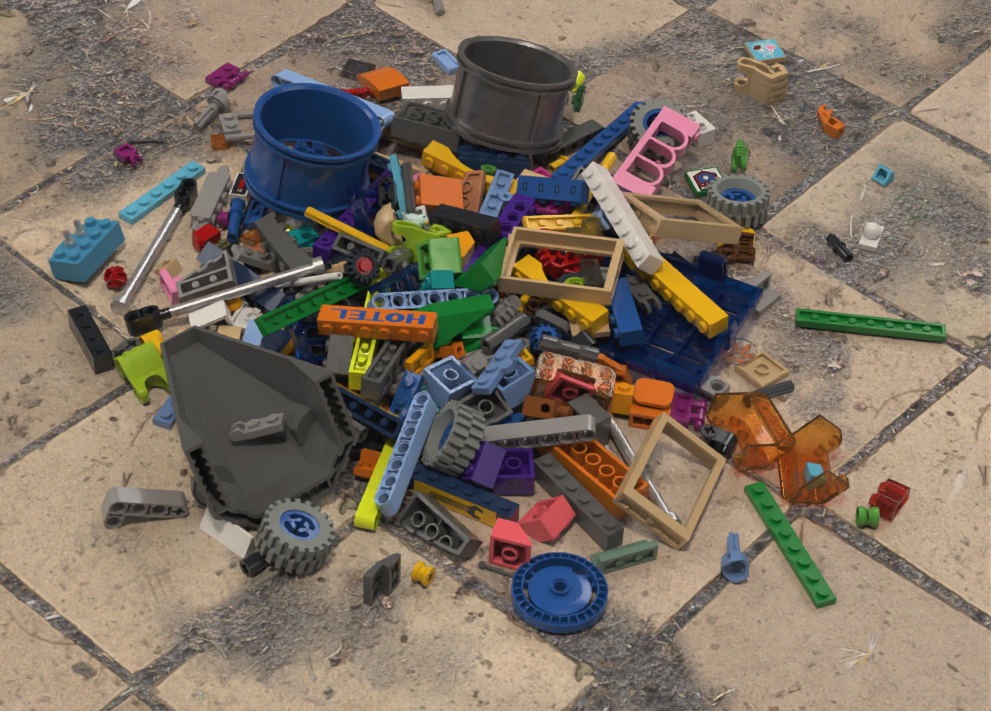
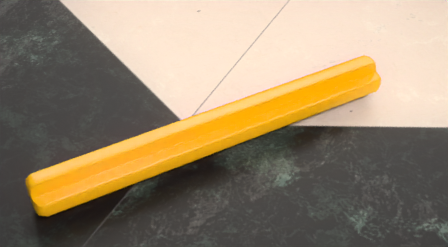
M308 207L305 211V217L338 233L342 232L385 251L390 247L312 207Z

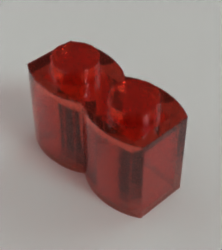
M888 478L885 482L880 483L877 493L871 495L868 504L871 505L870 508L879 507L880 516L893 521L900 509L906 504L911 488Z

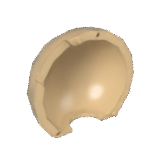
M391 202L384 205L377 212L373 223L374 232L379 241L389 246H399L403 243L401 235L395 234L391 228L392 223L397 220V212L392 209Z

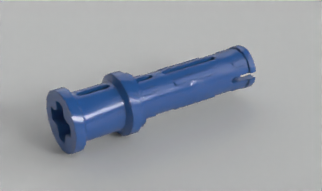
M237 197L230 201L231 209L228 211L230 221L226 239L232 243L238 241L240 222L244 218L243 210L246 208V202L242 198Z

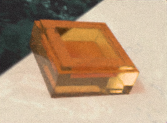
M223 134L210 135L213 151L230 149V143L225 142Z

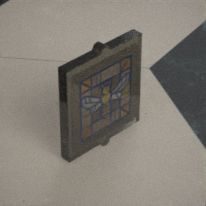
M349 58L346 64L342 66L339 76L358 81L356 75L375 70L376 65Z

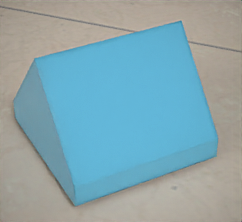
M879 164L871 179L886 187L894 182V172Z
M806 462L803 476L809 489L827 480L820 464Z

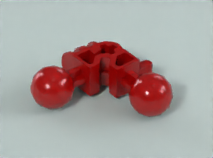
M541 228V229H540V230H549V231H551V230L548 229V228ZM536 248L540 251L536 253L535 259L542 263L544 274L550 275L554 279H558L563 274H568L569 272L582 273L579 267L597 270L604 262L603 256L581 254V256L576 257L574 252H567L563 256L561 255L562 251Z

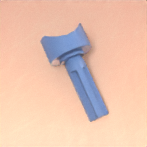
M730 532L729 537H727L728 552L721 558V571L731 582L739 583L748 577L749 560L744 553L740 552L739 534Z

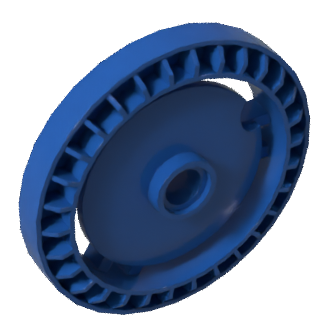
M550 552L532 557L531 563L524 562L517 569L512 579L511 599L517 613L532 626L553 633H570L583 630L599 620L607 606L608 584L600 569L587 559L566 552ZM523 588L528 589V596L531 603L526 598ZM595 591V600L588 608H586L591 600L592 592Z

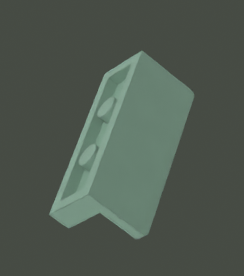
M642 540L590 555V560L604 575L656 560L658 544L655 540L649 542Z

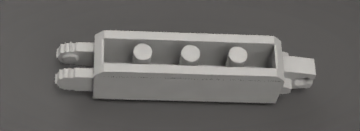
M221 165L217 172L212 171L208 173L190 211L192 233L207 223L216 226L217 214H220V209H223V204L227 202L228 193L233 186V182L230 181L228 166Z

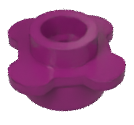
M220 209V214H217V223L222 226V230H225V226H229L230 218L228 212H223V209Z

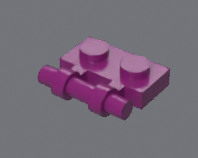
M227 62L206 76L205 83L215 88L222 87L226 91L232 90L237 83H242L249 76L247 70L240 72V68Z
M535 200V207H537L536 216L538 214L563 215L564 212L571 210L570 203L565 202V205H556L554 201H549V204L538 203V200Z
M675 392L670 417L687 428L689 422L694 423V429L700 431L706 420L704 414L707 413L708 409L707 400L701 398L699 402L693 401L694 395Z

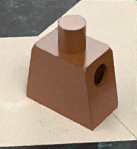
M525 395L522 415L544 419L573 416V408L567 406V402Z

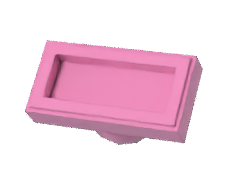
M166 268L159 271L160 285L172 306L180 304L176 282L183 277L175 276L171 278Z

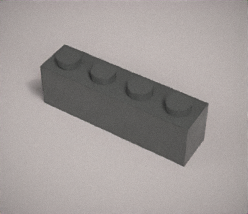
M417 490L393 523L458 556L469 559L473 558L483 543L430 494Z

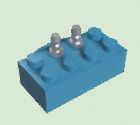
M89 217L81 225L78 219L74 220L75 233L71 235L69 230H64L63 236L65 240L56 248L52 257L48 260L55 279L86 282L125 241L119 222L110 221L108 218L98 220L95 217Z

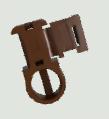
M742 232L739 244L721 245L718 250V257L726 258L729 263L735 264V261L751 262V265H754L756 248L753 247L755 233ZM730 251L733 253V255L730 257L723 256L721 252Z

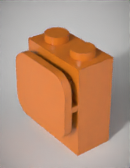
M419 174L417 180H414L416 207L425 205L427 213L431 212L441 203L463 209L462 179Z
M638 379L633 393L628 427L649 430L653 420L663 411L670 416L675 393L674 385L654 379Z

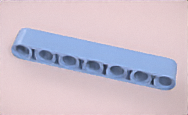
M463 288L378 293L370 299L367 308H379L374 303V301H377L381 304L380 309L413 311L431 304L430 298L434 299L437 303L449 301L448 297L455 300L466 298V296L472 297L490 294L494 304L498 300L499 295L494 288L490 290L485 288L482 291ZM411 299L416 300L417 303H418V306H417V305H414V304L412 303ZM393 300L397 301L400 307L394 305Z
M426 391L417 393L412 400L374 497L376 505L382 514L387 517L395 515L399 510L437 411L436 404Z

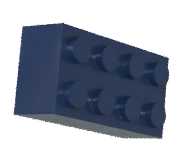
M470 145L457 146L456 150L457 160L470 169L476 171L480 170L482 165H492L499 170L515 174V180L524 169L529 170L530 166L528 156L519 153L491 149L486 146H479L478 148Z

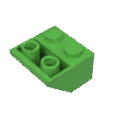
M458 237L428 239L416 245L420 281L424 280V277L427 276L430 270H453V277L463 273Z

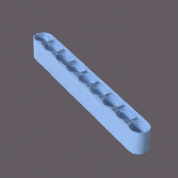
M284 69L271 77V83L274 87L292 83L326 85L288 69ZM359 98L374 111L379 120H383L382 127L384 130L392 126L393 116L395 115L393 111Z

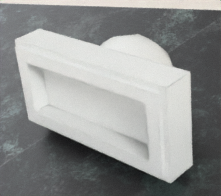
M867 222L858 248L876 253L884 226H880L875 222Z

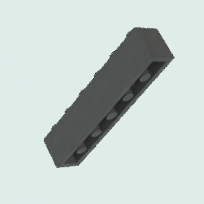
M550 453L533 460L535 481L551 498L561 495L565 497L576 513L573 520L603 551L622 545L624 527Z

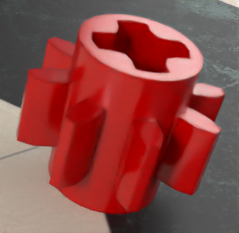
M111 266V268L105 271L104 280L108 282L107 287L120 289V287L126 284L127 274L123 272V267Z

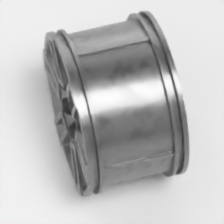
M475 36L463 40L458 46L456 55L459 66L452 97L447 100L443 113V119L453 131L461 135L462 138L474 144H481L497 150L519 153L521 155H537L538 153L548 152L557 148L561 144L564 132L561 122L568 94L575 87L578 76L576 66L569 59L549 48L521 39L503 36Z

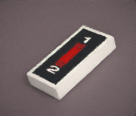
M237 172L229 192V199L237 197L247 201L249 191L246 188L243 173Z

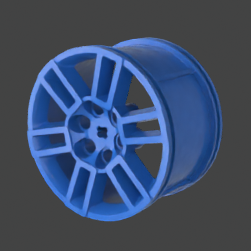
M314 83L281 85L265 92L257 100L252 118V125L255 131L253 145L247 154L243 170L244 182L249 193L266 207L280 214L293 217L296 220L314 222L304 215L308 207L338 219L369 187L368 169L371 155L376 151L381 135V125L377 115L367 104L352 94L334 87ZM327 153H330L336 157H328Z

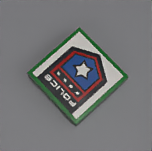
M717 167L684 172V177L696 198L707 196L710 181L714 180L717 176L720 178L722 176Z

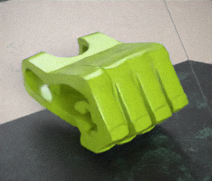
M395 220L391 225L392 231L403 236L406 241L399 246H390L387 252L391 253L402 247L412 249L414 255L409 263L418 266L416 245L428 239L447 238V235L452 234V231L438 224H433V226H430L429 231H425L421 226L413 222Z
M152 341L136 346L130 351L124 352L122 356L113 359L120 376L124 381L129 380L133 387V392L141 404L150 401L148 392L150 387L154 385L164 387L167 391H170L163 359Z

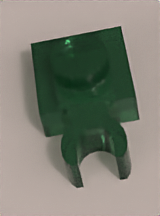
M579 85L576 95L572 96L571 105H574L573 112L580 113L586 94V86Z

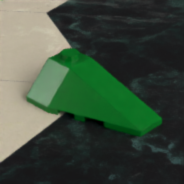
M504 237L489 247L477 261L469 266L467 273L464 271L454 281V285L476 291H482L485 288L490 290L497 285L498 282L496 280L502 273L507 239Z
M490 294L431 303L413 311L437 312L439 327L435 341L432 343L433 350H437L447 346L452 342V338L459 333L462 335L466 332L467 327L473 323L480 322L496 309Z

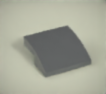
M395 553L380 560L363 575L364 604L371 607L381 593L390 596L399 585L401 554Z

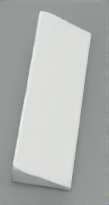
M206 508L200 524L202 531L242 559L255 551L254 536L230 521L213 519L208 508Z

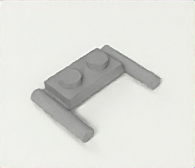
M253 111L218 114L225 142L254 139L255 132L241 133L238 119L253 117Z

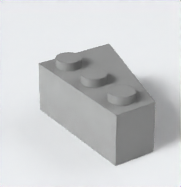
M226 249L221 252L222 255L213 261L211 259L207 261V265L198 271L195 269L176 282L179 299L182 303L238 286L233 260Z

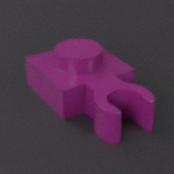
M128 142L113 149L114 155L123 163L129 161L133 167H136V162L143 164L142 156L138 154V150Z

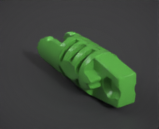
M743 139L738 140L733 149L731 171L733 173L737 172V167L742 168L743 171L747 170L748 146H745Z

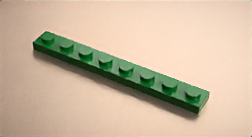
M346 276L254 319V322L262 336L266 337L320 311L322 304L333 305L367 289L370 284L369 282L365 284L351 282L352 278L348 279Z
M796 308L795 326L945 342L946 324Z
M764 482L745 485L744 492L816 609L836 604V596Z

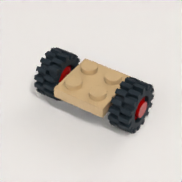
M361 248L349 253V257L339 256L330 259L324 267L326 274L341 272L342 278L347 276L348 279L352 278L351 282L365 284L379 276L377 273L381 271V268H378L381 262H377V260L380 258L374 256L376 254L374 251L370 252L368 248Z

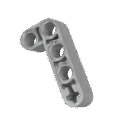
M113 487L106 492L101 512L104 526L108 529H116L122 525L125 515L178 519L188 514V506L185 494L182 491Z

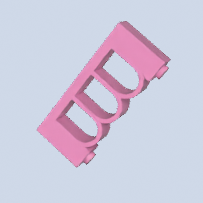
M664 106L613 176L620 191L655 195L661 188L663 177L673 171L676 159L681 158L685 154L687 146L690 147L693 142L698 141L701 135L699 132L701 125ZM659 131H662L681 142L682 145L671 147L655 137ZM649 148L667 158L669 163L660 165L642 155ZM636 165L654 175L657 180L655 182H645L630 172Z

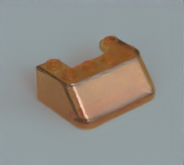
M543 352L537 357L534 368L536 376L529 396H534L538 381L551 383L555 380L556 373L559 371L591 382L594 385V392L598 396L604 397L603 409L608 411L613 398L616 373L612 368L552 352Z
M763 392L715 393L705 417L711 425L720 429H730L737 436L738 443L743 450V453L735 454L732 459V463L737 471L766 469L793 450L796 439L767 394Z
M821 414L784 438L777 446L776 453L781 496L789 503L826 504L850 488L848 477L843 474L837 476L831 472L828 455L841 445L842 431ZM806 462L820 464L824 472L806 483L803 476Z

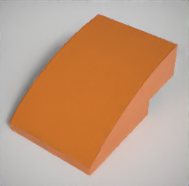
M382 67L356 75V79L363 87L369 88L379 102L400 96L401 87L409 86V81L392 67Z

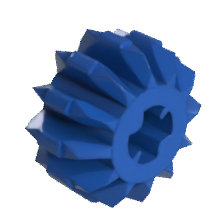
M541 323L539 327L535 326L529 334V344L531 347H534L533 353L538 351L541 335L545 334L561 339V333H557V327L550 328V323L545 327ZM539 351V352H540V356H542L543 353H546V352Z

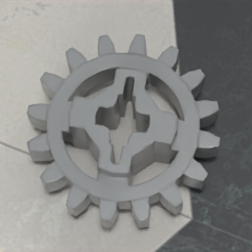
M509 294L507 298H499L494 304L496 310L489 314L491 326H503L512 317L517 315L522 301L515 294Z

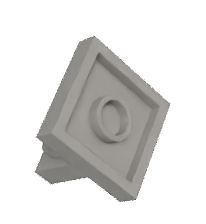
M765 270L760 275H757L755 278L751 277L742 284L741 287L748 294L747 297L737 302L736 305L760 317L781 299V293L769 287L772 273Z

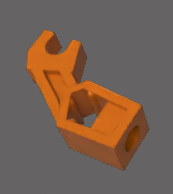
M823 104L818 107L817 116L824 129L823 132L837 139L844 135L846 125L832 117L833 109L827 111V106Z
M451 342L447 346L434 350V359L442 357L443 360L451 355L459 359L466 355L463 342Z
M598 354L597 362L593 365L594 371L609 372L610 379L614 385L615 383H628L632 385L633 377L627 365H621L604 354Z

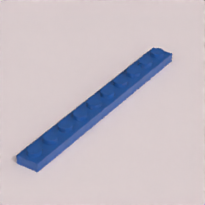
M636 101L553 172L551 178L571 179L579 166L586 169L592 161L598 159L628 132L632 111L637 109L638 104L641 103L644 106V103Z

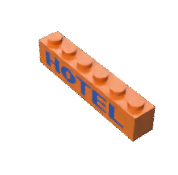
M322 304L317 318L319 335L336 334L385 340L434 343L439 327L437 312Z

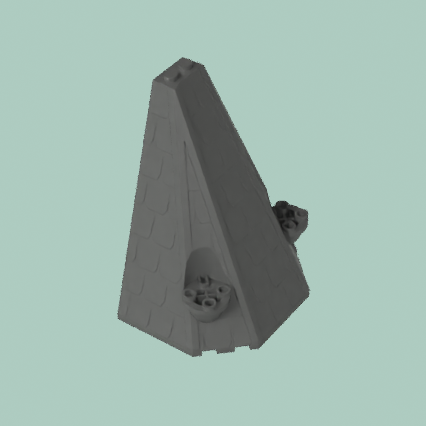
M195 325L160 343L182 450L194 475L190 481L192 496L200 505L207 506L213 519L220 521L222 519L230 521L232 524L244 527L251 526L259 530L265 511L270 504L274 505L275 501L280 500L283 503L285 498H290L291 502H294L296 498L301 499L303 504L308 501L312 505L336 491L339 485L337 480L340 473L346 469L350 459L348 457L352 445H356L358 437L334 374L330 369ZM283 412L286 416L283 431L242 441H232L229 438L231 426L235 422L242 421L246 423L251 419H260L271 414Z

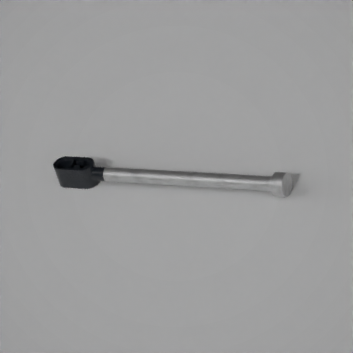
M183 179L174 193V206L121 295L115 296L110 304V308L115 314L124 316L131 308V298L180 215L189 212L198 196L195 179Z
M319 256L312 258V263L159 310V307L156 305L136 309L126 313L124 321L129 335L139 336L160 329L164 325V320L202 309L221 300L225 302L315 273L316 275L326 274L322 258Z
M597 376L584 378L583 380L589 381L597 387L596 392L591 397L604 410L609 412L611 416L610 435L630 466L636 453L607 407L609 399L606 390ZM644 468L640 477L650 484L649 500L682 525L678 514L670 511Z

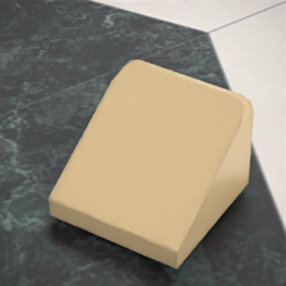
M177 258L163 260L154 273L159 275V271L166 268L171 278L178 276L182 271V267Z

